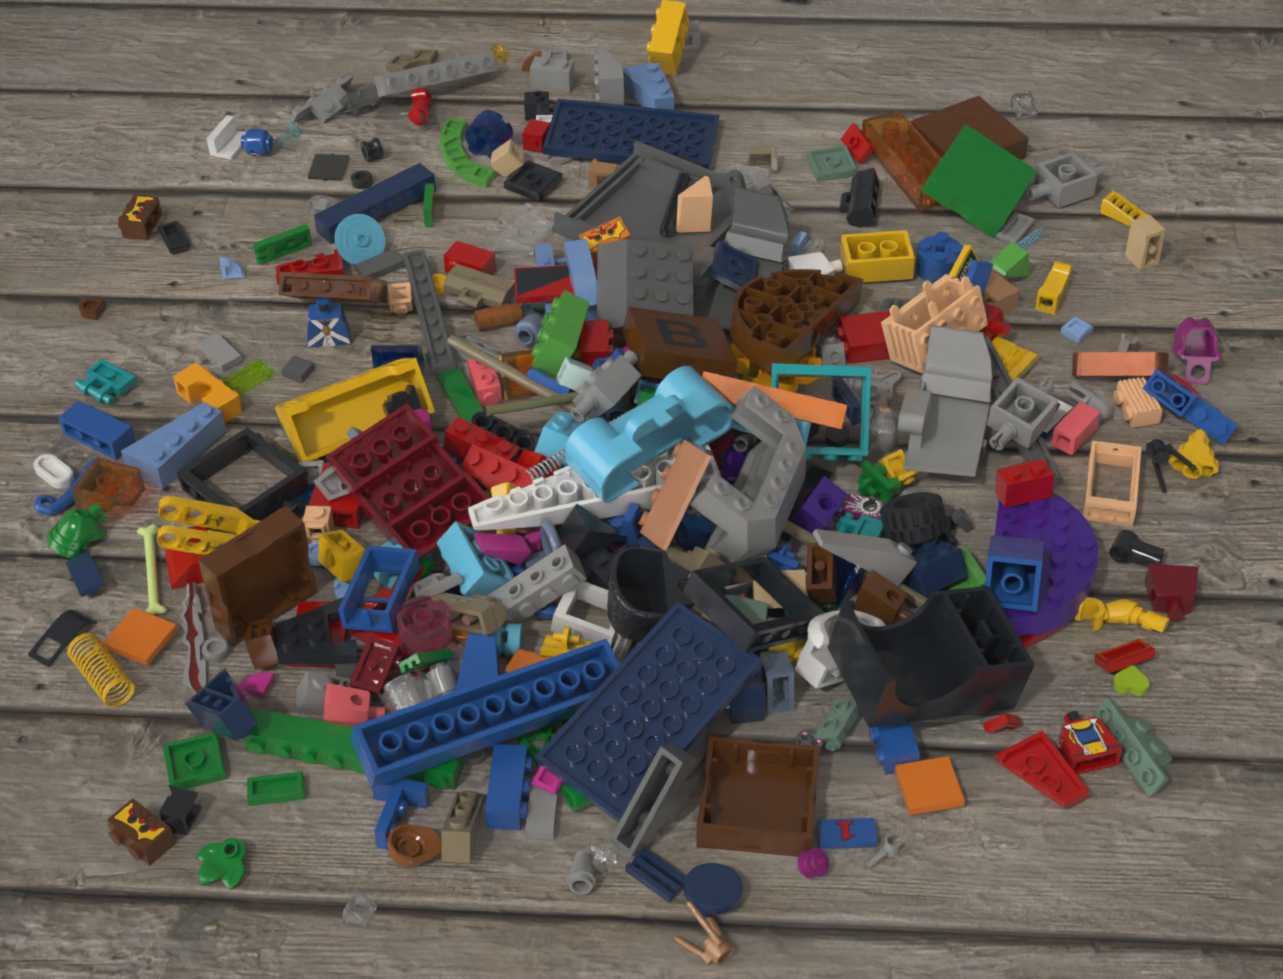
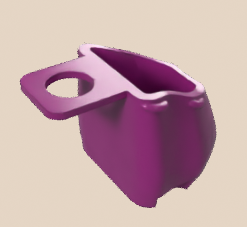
M1188 317L1174 331L1171 349L1174 354L1187 360L1185 380L1188 383H1208L1211 361H1217L1221 358V353L1218 351L1217 330L1207 318L1196 320ZM1196 365H1201L1205 369V374L1201 378H1194L1191 375V370Z

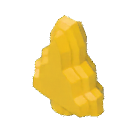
M1202 429L1194 431L1189 436L1188 441L1180 444L1177 450L1196 466L1195 470L1186 466L1172 454L1168 461L1173 469L1182 471L1183 475L1190 479H1196L1200 476H1211L1218 473L1219 461L1214 458V451L1209 447L1210 440Z

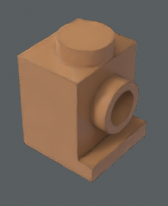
M593 159L588 171L589 188H596L617 169V164L598 162V159Z

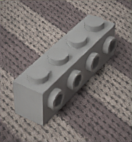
M564 544L487 596L495 597L497 603L505 605L507 617L502 627H505L507 623H520L567 591L586 580L587 577L579 557Z

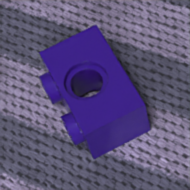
M824 476L812 488L791 519L812 534L815 529L828 530L834 523L831 519L832 516H838L845 507L842 502L848 494Z

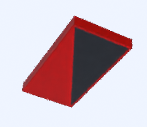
M568 265L514 268L516 303L550 302L555 297L560 298L564 290L574 294L571 287ZM595 266L594 271L597 280V266Z

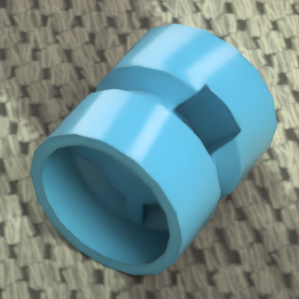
M507 623L505 627H500L490 634L492 637H495L499 656L501 653H504L506 657H513L518 648L523 650V624ZM507 637L508 642L503 643V638Z

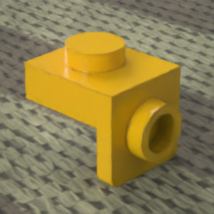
M902 449L880 459L878 462L886 467L887 479L897 477L902 482L903 487L915 481L914 475L920 471L903 470L906 456Z

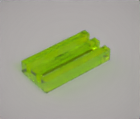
M257 359L223 378L222 381L231 390H235L241 395L274 375L271 368H268L265 363L262 364V361Z

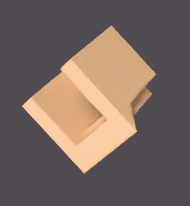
M306 506L303 522L309 545L312 542L319 541L320 533H314L315 529H322V533L334 531L335 525L331 507Z

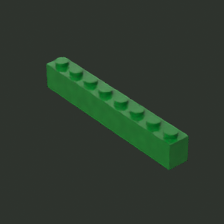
M254 708L253 714L258 723L252 727L251 733L244 738L246 750L256 754L264 753L282 759H295L308 764L315 763L334 769L341 768L365 774L350 740L353 730L352 726ZM464 756L405 776L402 779L428 783L429 786H434L438 789L455 790L465 765Z

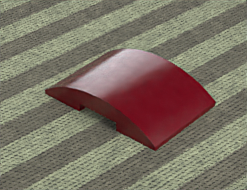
M407 403L326 455V459L345 488L378 530L393 546L399 544L404 549H416L419 560L438 548V540L455 521L466 526L472 525L468 507L490 499L467 471L463 472L439 445L435 434Z

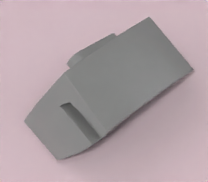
M936 325L931 326L926 365L920 390L907 388L898 420L897 431L910 433L903 470L975 477L992 397V363L983 332Z

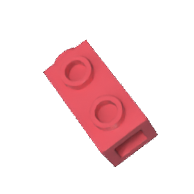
M475 359L467 360L469 378L480 405L486 407L501 404V386L496 371Z
M1079 402L1054 428L1052 446L1073 456L1098 429L1101 412Z

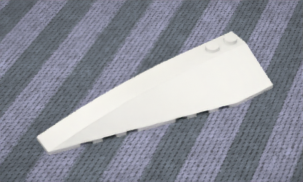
M709 444L703 446L704 448L711 451ZM676 446L629 473L639 485L612 502H603L568 465L554 471L553 475L548 478L540 477L533 480V484L524 488L518 486L511 489L510 493L500 497L497 495L468 507L473 529L492 530L540 526L545 520L550 521L553 525L563 524L576 504L599 519L624 515L630 503L640 504L641 511L651 510L654 503L650 502V498L655 488L661 489L665 481L661 479L666 465L672 467L676 458L672 456V453ZM713 455L699 484L702 482L707 484L711 474L714 472L721 477Z

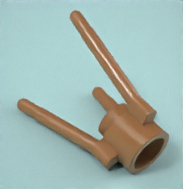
M688 901V908L709 935L703 943L705 952L679 936H676L674 940L701 957L707 965L713 961L716 965L725 963L734 952L733 945L726 939L713 916L705 919L694 904Z

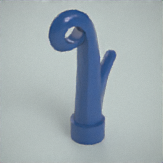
M93 458L84 467L85 470L58 500L50 495H41L34 501L35 509L44 515L55 514L65 509L78 497V506L83 507L92 485L107 472L105 465ZM49 502L51 505L45 506L43 503Z

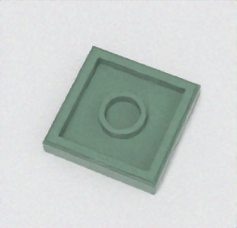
M846 145L806 151V159L817 182L854 177L858 172Z

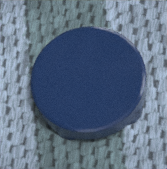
M705 863L694 867L687 874L684 883L685 898L694 904L704 918H709L713 914L727 913L740 906L743 884L741 878L733 869L718 863Z

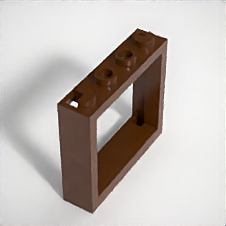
M280 272L279 295L298 299L316 300L318 297L330 298L332 301L387 303L388 281L370 276Z

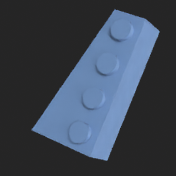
M202 403L121 450L126 471L164 489L177 477L178 471L194 462L226 433L222 411Z

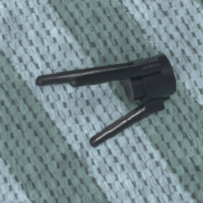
M1159 439L1152 440L1146 444V452L1152 460L1151 462L1155 468L1163 493H1166L1167 489L1160 464L1168 460L1170 453L1192 470L1196 469V466L1176 451L1172 444L1165 445Z

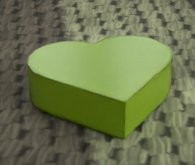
M1134 665L1118 672L1113 680L1115 691L1122 694L1132 693L1136 696L1145 695L1150 684L1148 678Z

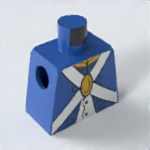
M318 297L316 304L308 307L307 348L351 344V328L342 304L339 302L330 303V298Z

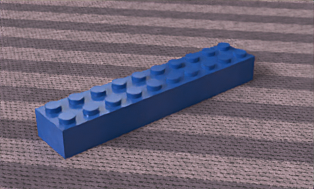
M606 638L354 725L350 740L372 789L572 717L619 666V663Z

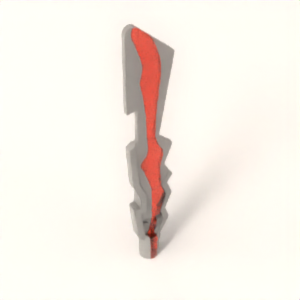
M190 582L187 584L186 598L182 602L184 611L180 616L183 621L181 629L185 632L181 643L188 647L182 684L197 693L207 684L206 659L201 660L200 647L203 646L205 640L203 625L200 621V616L203 613L200 598L197 594V584Z

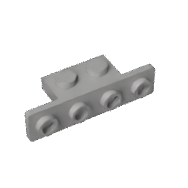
M351 74L345 78L342 76L335 82V85L332 87L327 86L321 91L320 95L317 97L313 95L309 98L305 105H298L292 111L293 115L290 122L294 124L313 112L324 124L345 110L346 107L341 105L340 99L344 95H348L345 89L350 86L354 77Z

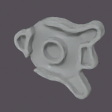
M871 368L869 416H873L875 413L885 410L891 405L894 388L902 381L901 372L893 370L885 375H878L877 369ZM845 378L848 381V387L859 403H861V379Z

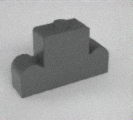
M674 742L660 746L610 841L631 857L640 854L643 848L648 849L654 842L658 829L674 822L678 818L700 776L693 771L697 762L696 758Z

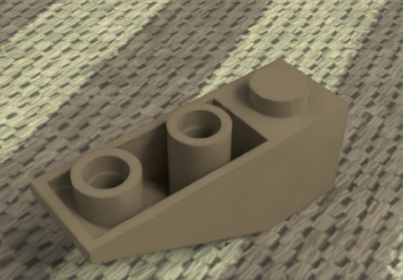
M474 791L456 793L442 828L441 862L470 864L475 851L484 794H477Z

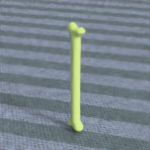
M155 524L146 528L140 527L137 530V534L144 537L149 597V607L145 612L159 615L165 614L167 608L159 603L154 536L159 527Z

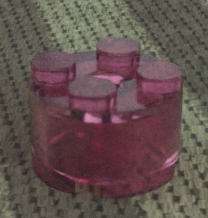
M424 595L411 598L402 605V609L397 613L396 619L400 643L406 652L412 656L420 652L451 647L453 637L449 607L444 601L440 599L439 601L432 600L431 596Z

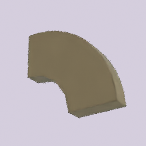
M434 49L413 50L411 54L404 56L400 54L386 64V71L396 72L432 64L438 57V51Z

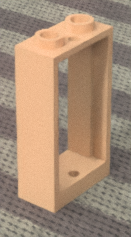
M1092 440L1083 506V516L1086 520L1133 527L1137 506L1142 447ZM1095 463L1131 468L1128 501L1092 496Z

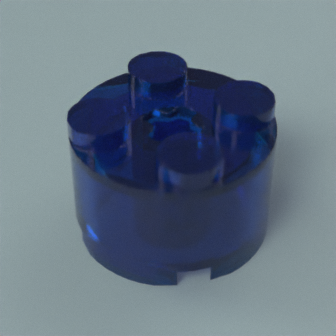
M484 110L476 116L467 128L465 138L469 145L468 149L472 154L485 155L491 159L494 150L513 138V128L509 122L506 124L502 120L503 116L492 110Z

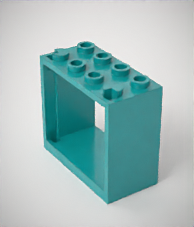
M772 363L771 387L779 389V376L861 379L859 448L806 446V459H813V455H822V460H838V456H847V461H862V456H868L871 367Z

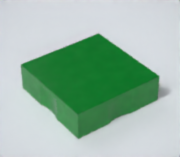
M965 124L920 191L946 208L957 212L969 223L994 238L1037 173V170Z

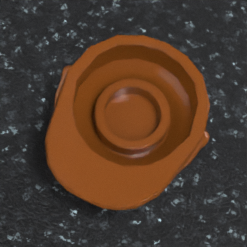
M403 824L391 830L387 839V846L390 856L395 863L401 867L411 868L438 856L441 853L442 842L438 833L429 827Z

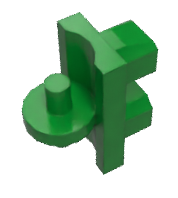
M868 460L861 463L862 473L857 481L860 484L858 493L861 496L868 497L871 495L880 501L888 502L893 499L894 495L900 493L902 482L897 477L887 479V470L883 464L872 465Z

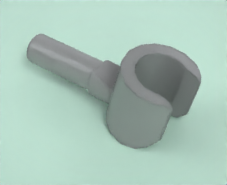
M886 835L882 849L868 860L865 865L870 869L886 856L896 857L901 841L896 845H892L894 835Z

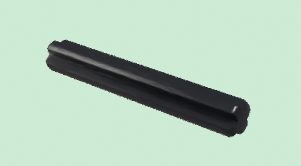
M681 172L677 177L660 226L661 236L669 237L672 234L677 219L678 195L688 187L690 181L688 173Z

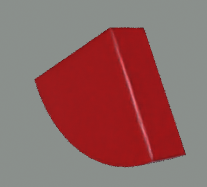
M1007 713L983 723L986 733H997V730L1008 726L1010 731L1022 725L1019 716Z

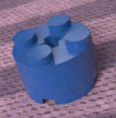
M938 232L934 236L921 240L918 243L916 263L918 276L924 281L928 280L933 283V280L937 281L945 274L949 275L963 246L945 232Z

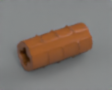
M516 302L474 311V320L478 331L512 325L523 319L521 305Z

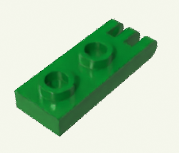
M307 224L253 244L257 264H264L313 246L310 228Z

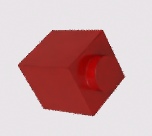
M530 119L522 132L523 150L543 153V146L550 122Z

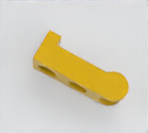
M1059 261L1054 262L1052 270H1050L1043 286L1037 292L1035 310L1055 315L1070 280L1072 265ZM1051 301L1053 304L1052 306H1045L1042 302Z

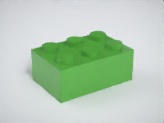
M565 290L560 298L555 297L550 307L552 311L550 313L546 312L542 319L541 325L544 328L541 327L536 337L539 343L535 344L531 356L534 357L532 367L541 368L557 377L565 357L570 358L576 349L590 302Z

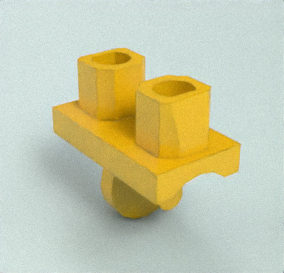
M565 626L563 633L554 632L553 635L545 636L544 643L540 647V655L551 658L592 644L593 641L582 640L579 635H572V628Z

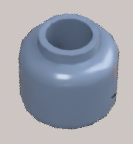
M529 314L516 324L514 334L521 345L532 348L536 343H539L536 337L541 327L544 328L541 325L542 317L536 314Z

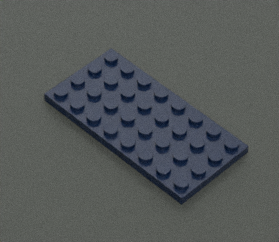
M557 99L544 142L543 154L592 160L598 159L618 163L626 161L634 153V142L639 141L676 157L683 156L702 162V167L709 169L720 115Z
M677 602L535 756V760L619 823L660 746L674 742L687 752L763 666V659L752 652L743 653L723 632Z

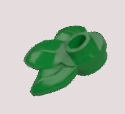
M229 838L223 843H210L204 846L197 854L198 859L204 862L199 870V882L201 885L222 878L226 887L229 890H233L244 876L245 867L243 861L246 857V846L238 838ZM235 848L234 852L228 855V852Z

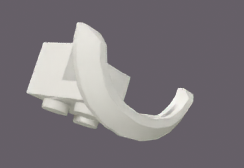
M840 610L823 613L810 621L807 629L808 640L798 656L799 660L795 671L816 689L844 681L827 648ZM854 610L861 624L875 627L886 626L882 620Z

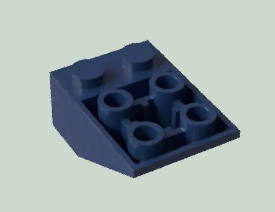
M936 538L923 543L908 545L913 551L911 554L917 564L903 581L914 591L927 596L931 592L938 591L968 577L961 548Z

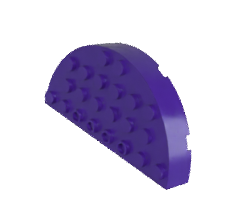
M1053 492L1051 498L1004 508L999 499L995 536L1044 541L1037 612L1002 608L1018 636L1028 634L1039 636L1069 622L1079 613L1082 602L1087 597H1091L1098 562L1097 540L1093 529L1085 517L1072 504Z

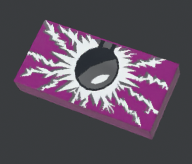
M849 493L844 504L845 507L842 510V515L851 513L854 519L858 520L861 515L881 520L880 508L887 502Z

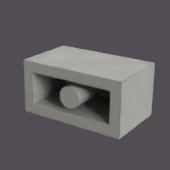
M535 56L530 66L531 88L570 92L575 82L574 61Z

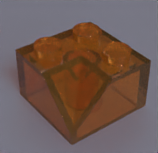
M97 457L71 491L77 509L88 511L89 507L97 502L103 511L107 512L114 506H133L144 492L145 486L139 468Z

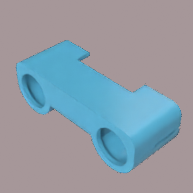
M682 366L669 373L662 380L653 398L612 422L608 423L603 418H593L581 424L571 434L566 443L565 460L603 502L609 503L639 485L629 473L673 448L678 442L681 443L685 439H689L703 447L725 434L733 424V418L730 415L734 410L732 405L694 368Z

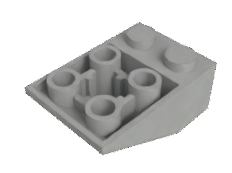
M598 44V52H594L596 102L624 105L623 66L602 44Z

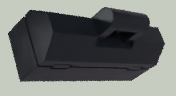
M875 168L858 171L852 178L850 192H845L841 195L839 210L842 213L847 212L846 219L849 225L860 228L863 225L876 224L881 183Z

